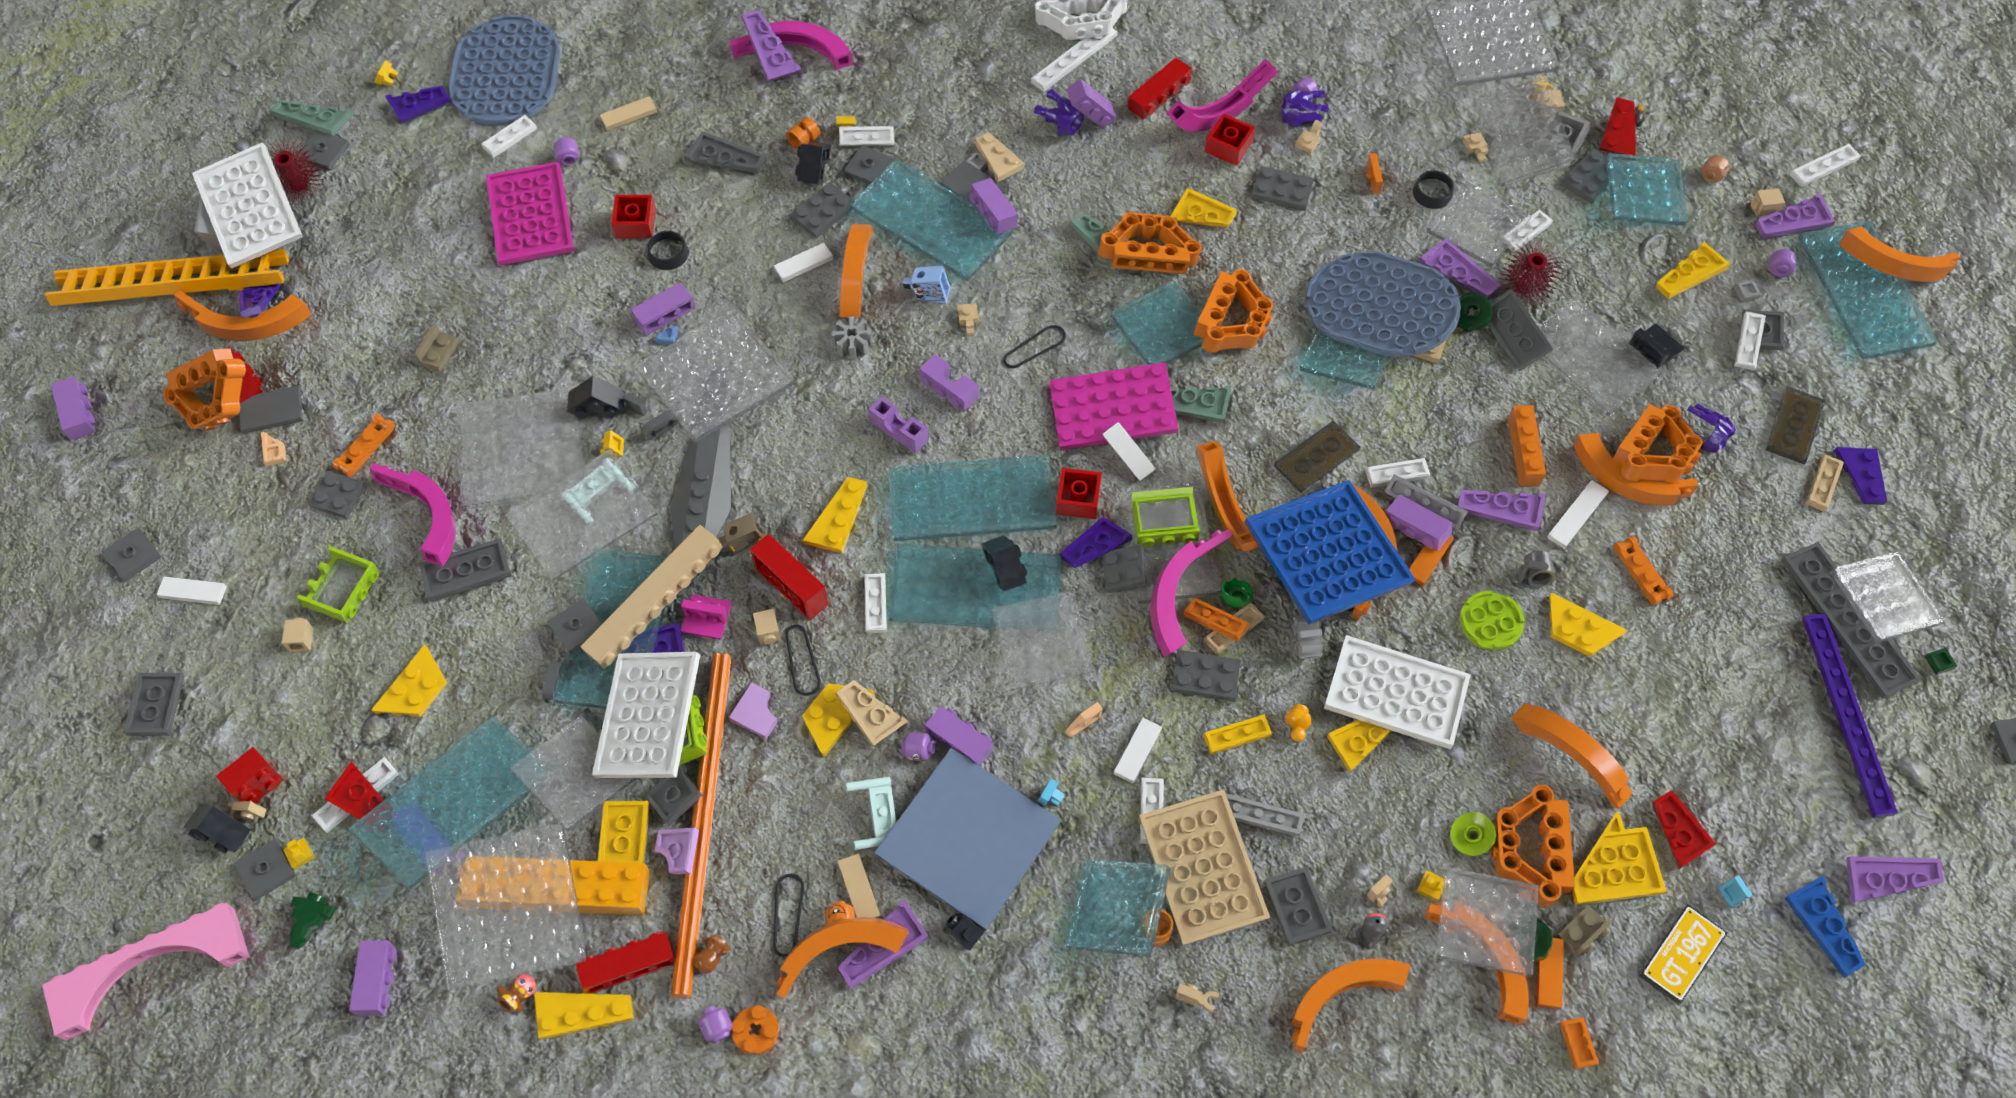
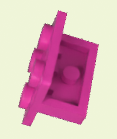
M692 594L690 600H683L681 606L685 616L681 632L721 640L732 602Z

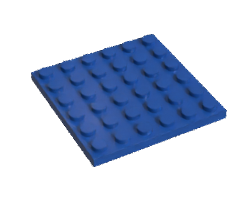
M1350 480L1247 517L1244 522L1308 625L1410 585L1415 581L1414 576Z

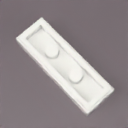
M524 115L481 143V145L494 158L537 129L536 124Z
M894 126L839 127L840 146H894Z
M1538 210L1504 235L1500 242L1514 253L1513 249L1517 251L1519 247L1523 246V243L1525 245L1552 225L1553 220L1541 210Z
M822 243L774 265V269L782 282H786L833 260V255L825 243Z
M1747 311L1744 313L1734 366L1755 370L1766 315Z
M1119 422L1102 434L1139 482L1156 470Z
M1425 458L1366 467L1365 470L1371 488L1388 485L1394 474L1409 482L1429 479L1430 477Z
M885 573L864 574L866 634L887 633Z
M163 577L157 596L163 599L220 605L226 585L224 583Z
M1142 718L1114 771V775L1134 784L1162 730V726Z
M1141 779V814L1163 808L1164 779ZM1140 822V844H1148Z

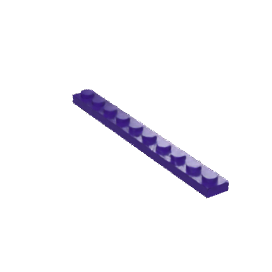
M1826 614L1804 616L1802 619L1871 815L1873 818L1895 816L1898 813L1827 616Z

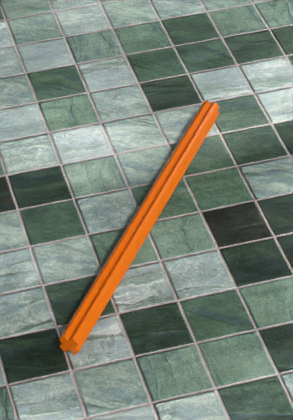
M715 653L712 657L703 729L708 740L706 745L708 754L700 757L696 786L703 796L694 803L691 828L698 829L699 833L692 873L685 874L671 987L672 997L678 999H689L692 995L695 970L693 961L697 953L731 666L730 655L726 653Z

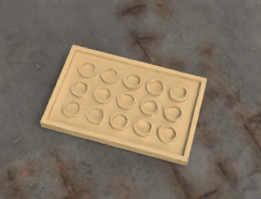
M1224 789L1139 815V820L1182 946L1270 919Z

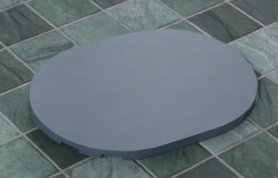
M522 15L498 16L491 18L489 22L479 23L470 29V33L461 38L454 52L448 89L455 108L467 119L490 126L510 125L524 115L530 118L537 114L547 105L556 89L561 59V49L557 37L545 23H540L535 18Z
M1364 251V253H1348L1339 256L1338 259L1331 263L1323 265L1314 274L1306 292L1308 315L1313 324L1322 333L1339 342L1390 357L1414 356L1436 348L1453 333L1460 317L1461 306L1458 292L1455 286L1445 278V275L1429 266L1382 252Z

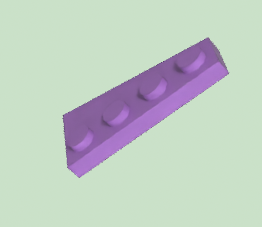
M759 10L742 14L741 18L768 82L801 72L799 65L794 62L792 55L784 48L782 41L774 34L771 26Z
M1819 193L1809 200H1802L1795 206H1788L1781 212L1777 211L1757 220L1755 225L1762 239L1832 227L1835 220Z
M1444 239L1419 259V263L1439 271L1446 278L1476 294L1485 295L1487 298L1491 297L1501 288L1499 282L1448 239Z
M1461 490L1457 506L1467 510V514L1538 531L1546 494L1528 495V493L1522 492L1519 494H1508V492L1500 491L1499 493H1489L1488 491Z
M1858 856L1846 858L1851 903L1944 882L1941 859Z
M904 899L884 919L909 929L908 935L896 954L885 947L870 943H862L838 967L840 974L850 989L929 939Z

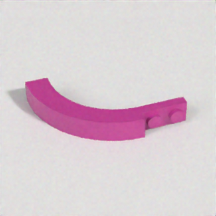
M799 21L769 23L772 31L779 37L782 44L802 45L819 51L832 62L836 70L852 65L851 51L848 46L831 31L814 24ZM749 35L730 40L731 52L734 58L755 52Z
M1265 58L1236 88L1223 98L1201 107L1186 106L1179 100L1166 114L1180 128L1187 131L1199 132L1212 129L1223 113L1234 118L1254 102L1252 98L1279 72Z
M374 463L370 467L374 482L415 496L431 509L433 516L432 527L420 550L425 561L443 567L452 552L456 537V524L446 495L433 480L420 472L413 470L407 475L404 472H398L387 466Z
M1229 529L1221 532V530L1216 531L1210 535L1211 539L1207 542L1204 539L1195 545L1192 541L1189 542L1169 559L1158 575L1152 592L1150 613L1153 633L1164 658L1188 643L1181 632L1175 612V594L1180 577L1191 562L1230 539L1233 535Z

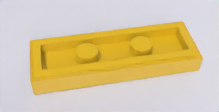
M1265 715L1203 733L1210 755L1272 736Z

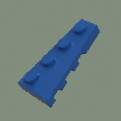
M1821 876L1784 899L1843 978L1866 964L1853 937L1848 934L1845 927L1846 922L1843 916L1839 915L1835 906L1836 901L1825 885L1827 882L1824 876Z

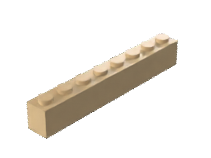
M699 525L580 646L583 651L603 669L613 664L618 654L627 649L633 639L638 634L644 632L646 626L660 615L663 608L668 603L673 602L676 595L690 584L693 577L703 571L706 564L719 554L723 548L719 540L703 526Z

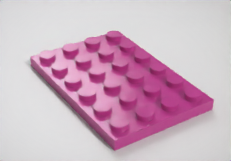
M559 161L486 175L499 266L574 252L565 188Z
M1166 362L1049 380L1060 451L1107 444L1108 441L1102 434L1117 422L1121 424L1132 439L1178 433Z

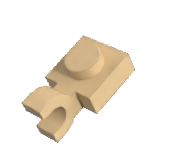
M1315 120L1310 132L1304 130L1296 141L1295 147L1311 154L1320 142L1318 135L1321 132L1322 122Z
M1481 132L1463 136L1462 142L1469 154L1475 153L1479 163L1486 162L1484 154H1488L1489 151Z
M976 303L957 305L959 324L966 325L967 336L974 335V323H979Z
M251 801L230 802L227 804V807L231 809L229 816L235 820H238L239 817L252 821L253 818H264L266 812L265 808Z
M1386 874L1369 890L1367 897L1372 902L1377 900L1379 907L1383 906L1387 902L1386 896L1391 892L1389 887L1393 880Z
M1180 983L1175 998L1194 1006H1202L1206 1011L1213 1013L1215 1006L1210 1005L1207 999L1213 998L1217 1000L1219 993L1209 991L1203 995L1196 986L1185 983V985Z

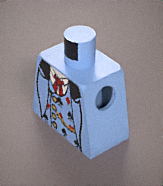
M943 266L917 267L914 269L912 278L905 277L903 280L904 289H913L918 300L947 304L951 288Z

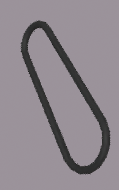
M1057 325L1047 326L1004 356L1003 362L1009 368L1019 367L1062 344L1066 339V332ZM1058 328L1062 331L1063 338L1060 342L1016 365H1009L1006 362V358L1046 330Z
M798 624L792 625L786 631V642L793 686L801 695H812L819 690L821 679L805 628ZM793 628H800L804 633L818 680L817 687L811 692L800 691L796 684L789 640V632Z
M792 873L780 877L775 887L773 949L780 957H787L790 953L783 954L777 950L779 885L783 879L795 877L801 883L792 949L797 943L803 903L804 882L801 877Z

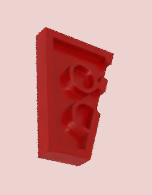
M1616 97L1599 150L1636 159L1634 101Z
M352 761L324 798L382 834L391 824V819L396 816L394 811Z
M1670 790L1652 803L1679 869L1716 845L1715 841L1673 790Z

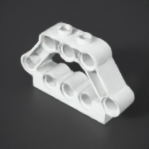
M1041 0L1035 4V21L1037 24L1045 25L1061 34L1066 40L1108 35L1113 31V26L1121 14L1127 11V0Z

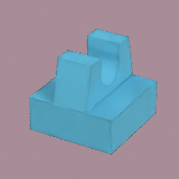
M1052 778L1050 779L1037 803L1045 806L1047 802L1055 806L1059 805L1065 794L1056 789L1057 781Z
M1736 876L1718 887L1731 908L1753 896L1740 876Z

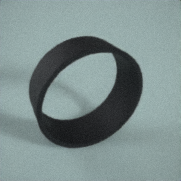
M1430 170L1422 173L1413 187L1415 200L1426 208L1440 209L1450 204L1453 199L1454 182L1449 175L1441 171ZM1425 179H1437L1447 184L1451 192L1441 198L1430 197L1421 191L1419 182Z
M674 231L656 233L651 237L647 245L649 262L661 270L676 269L682 266L689 256V249L684 238ZM664 239H676L683 243L681 252L670 259L657 258L650 251L657 242Z

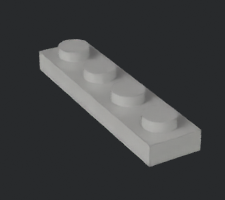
M1395 474L1384 492L1394 498H1397L1399 494L1453 522L1452 527L1459 530L1468 513L1467 510Z
M1226 794L1235 821L1296 837L1300 836L1305 814Z

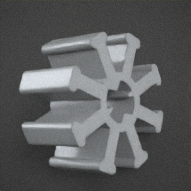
M849 316L848 327L841 320L836 323L837 331H832L834 347L837 346L838 354L841 357L849 350L850 359H857L856 349L860 350L864 356L869 353L868 344L872 345L871 329L867 327V321L861 319V322L856 326L855 317Z
M1303 616L1293 617L1294 623L1291 624V628L1295 636L1292 637L1293 644H1296V656H1299V659L1321 657L1323 644L1320 640L1322 630L1318 629L1319 621L1308 625Z

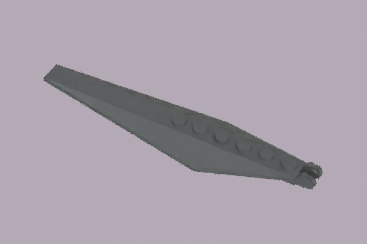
M709 373L670 506L675 549L699 525L718 538L731 513L729 373ZM697 573L691 580V588H696L697 577L700 573Z

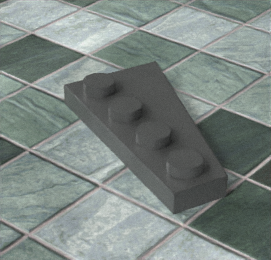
M702 131L685 154L684 159L685 162L758 173L766 162V155Z

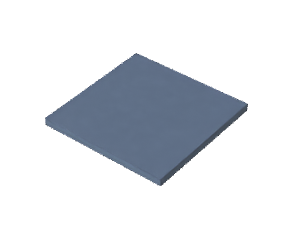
M951 747L874 852V855L958 913L966 915L973 923L987 931L1051 838L1061 820Z

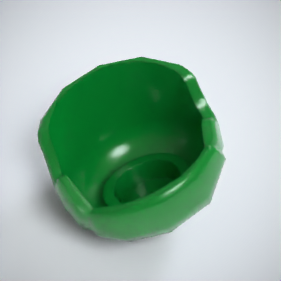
M1233 578L1229 582L1223 581L1221 596L1228 606L1239 608L1251 602L1253 590L1246 581Z

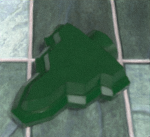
M309 892L306 898H292L289 907L292 910L289 920L293 925L289 933V946L291 948L299 950L309 941L314 931L321 929L325 921L331 920L336 908L325 904L327 898Z

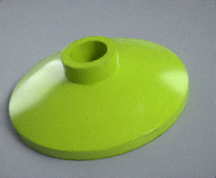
M1468 812L1462 814L1454 821L1450 837L1454 847L1462 854L1479 856L1489 851L1496 839V829L1493 822L1486 815L1479 812ZM1478 833L1479 836L1477 839H1471V835Z

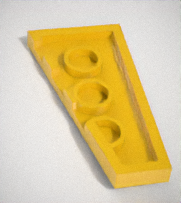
M1703 242L1697 250L1689 254L1686 260H1682L1674 270L1672 269L1657 282L1656 288L1670 299L1728 270L1730 263Z
M847 477L804 537L803 544L842 554L867 489V481Z
M534 992L538 1038L540 1040L634 1020L632 997L630 995Z

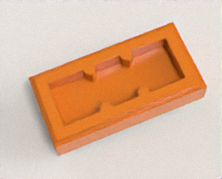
M1376 153L1369 154L1366 177L1370 179L1373 194H1379L1383 183Z
M1584 1017L1561 1021L1559 1025L1574 1070L1599 1065Z

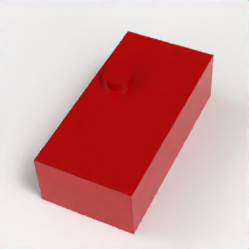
M769 533L750 548L755 569L807 619L812 620L829 605L825 586Z

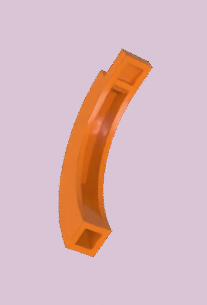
M852 224L850 228L842 270L839 317L848 318L849 316L859 318L861 315L865 261L869 243L874 236V228H871V225Z
M1862 226L1849 229L1839 242L1843 249L1866 265L1888 275L1912 281L1930 282L1943 280L1947 273L1957 266L1956 263L1961 257L1956 252L1937 257L1908 254L1879 241Z
M1599 433L1578 435L1573 445L1582 464L1595 479L1611 491L1628 499L1652 505H1675L1679 497H1690L1698 487L1696 478L1680 480L1677 483L1643 479L1638 481L1627 480L1621 474L1623 466L1612 461L1613 457L1603 445Z
M1217 441L1198 445L1197 451L1204 482L1223 531L1230 530L1233 536L1229 541L1236 550H1254L1259 545L1244 523L1246 519L1238 505L1229 480L1223 448Z
M1526 703L1511 717L1522 734L1540 738L1561 749L1577 761L1599 784L1613 807L1621 808L1633 794L1626 784L1629 777L1618 762L1594 738L1572 722L1552 711Z
M1455 902L1449 910L1443 904L1430 903L1425 911L1424 919L1461 932L1485 953L1494 968L1499 983L1500 1009L1498 1018L1521 1026L1527 1020L1528 986L1521 962L1506 937L1489 920L1466 906Z
M872 917L847 918L826 924L807 935L788 954L780 967L787 974L782 973L775 985L779 987L776 994L785 999L795 979L807 963L829 948L846 943L861 942L876 944L897 954L908 935L909 929L888 920Z
M1365 959L1347 963L1328 972L1310 988L1294 1014L1291 1025L1299 1028L1295 1027L1291 1041L1295 1042L1293 1050L1300 1053L1303 1052L1315 1016L1334 996L1349 989L1365 986L1383 987L1401 992L1406 983L1410 964L1388 959Z

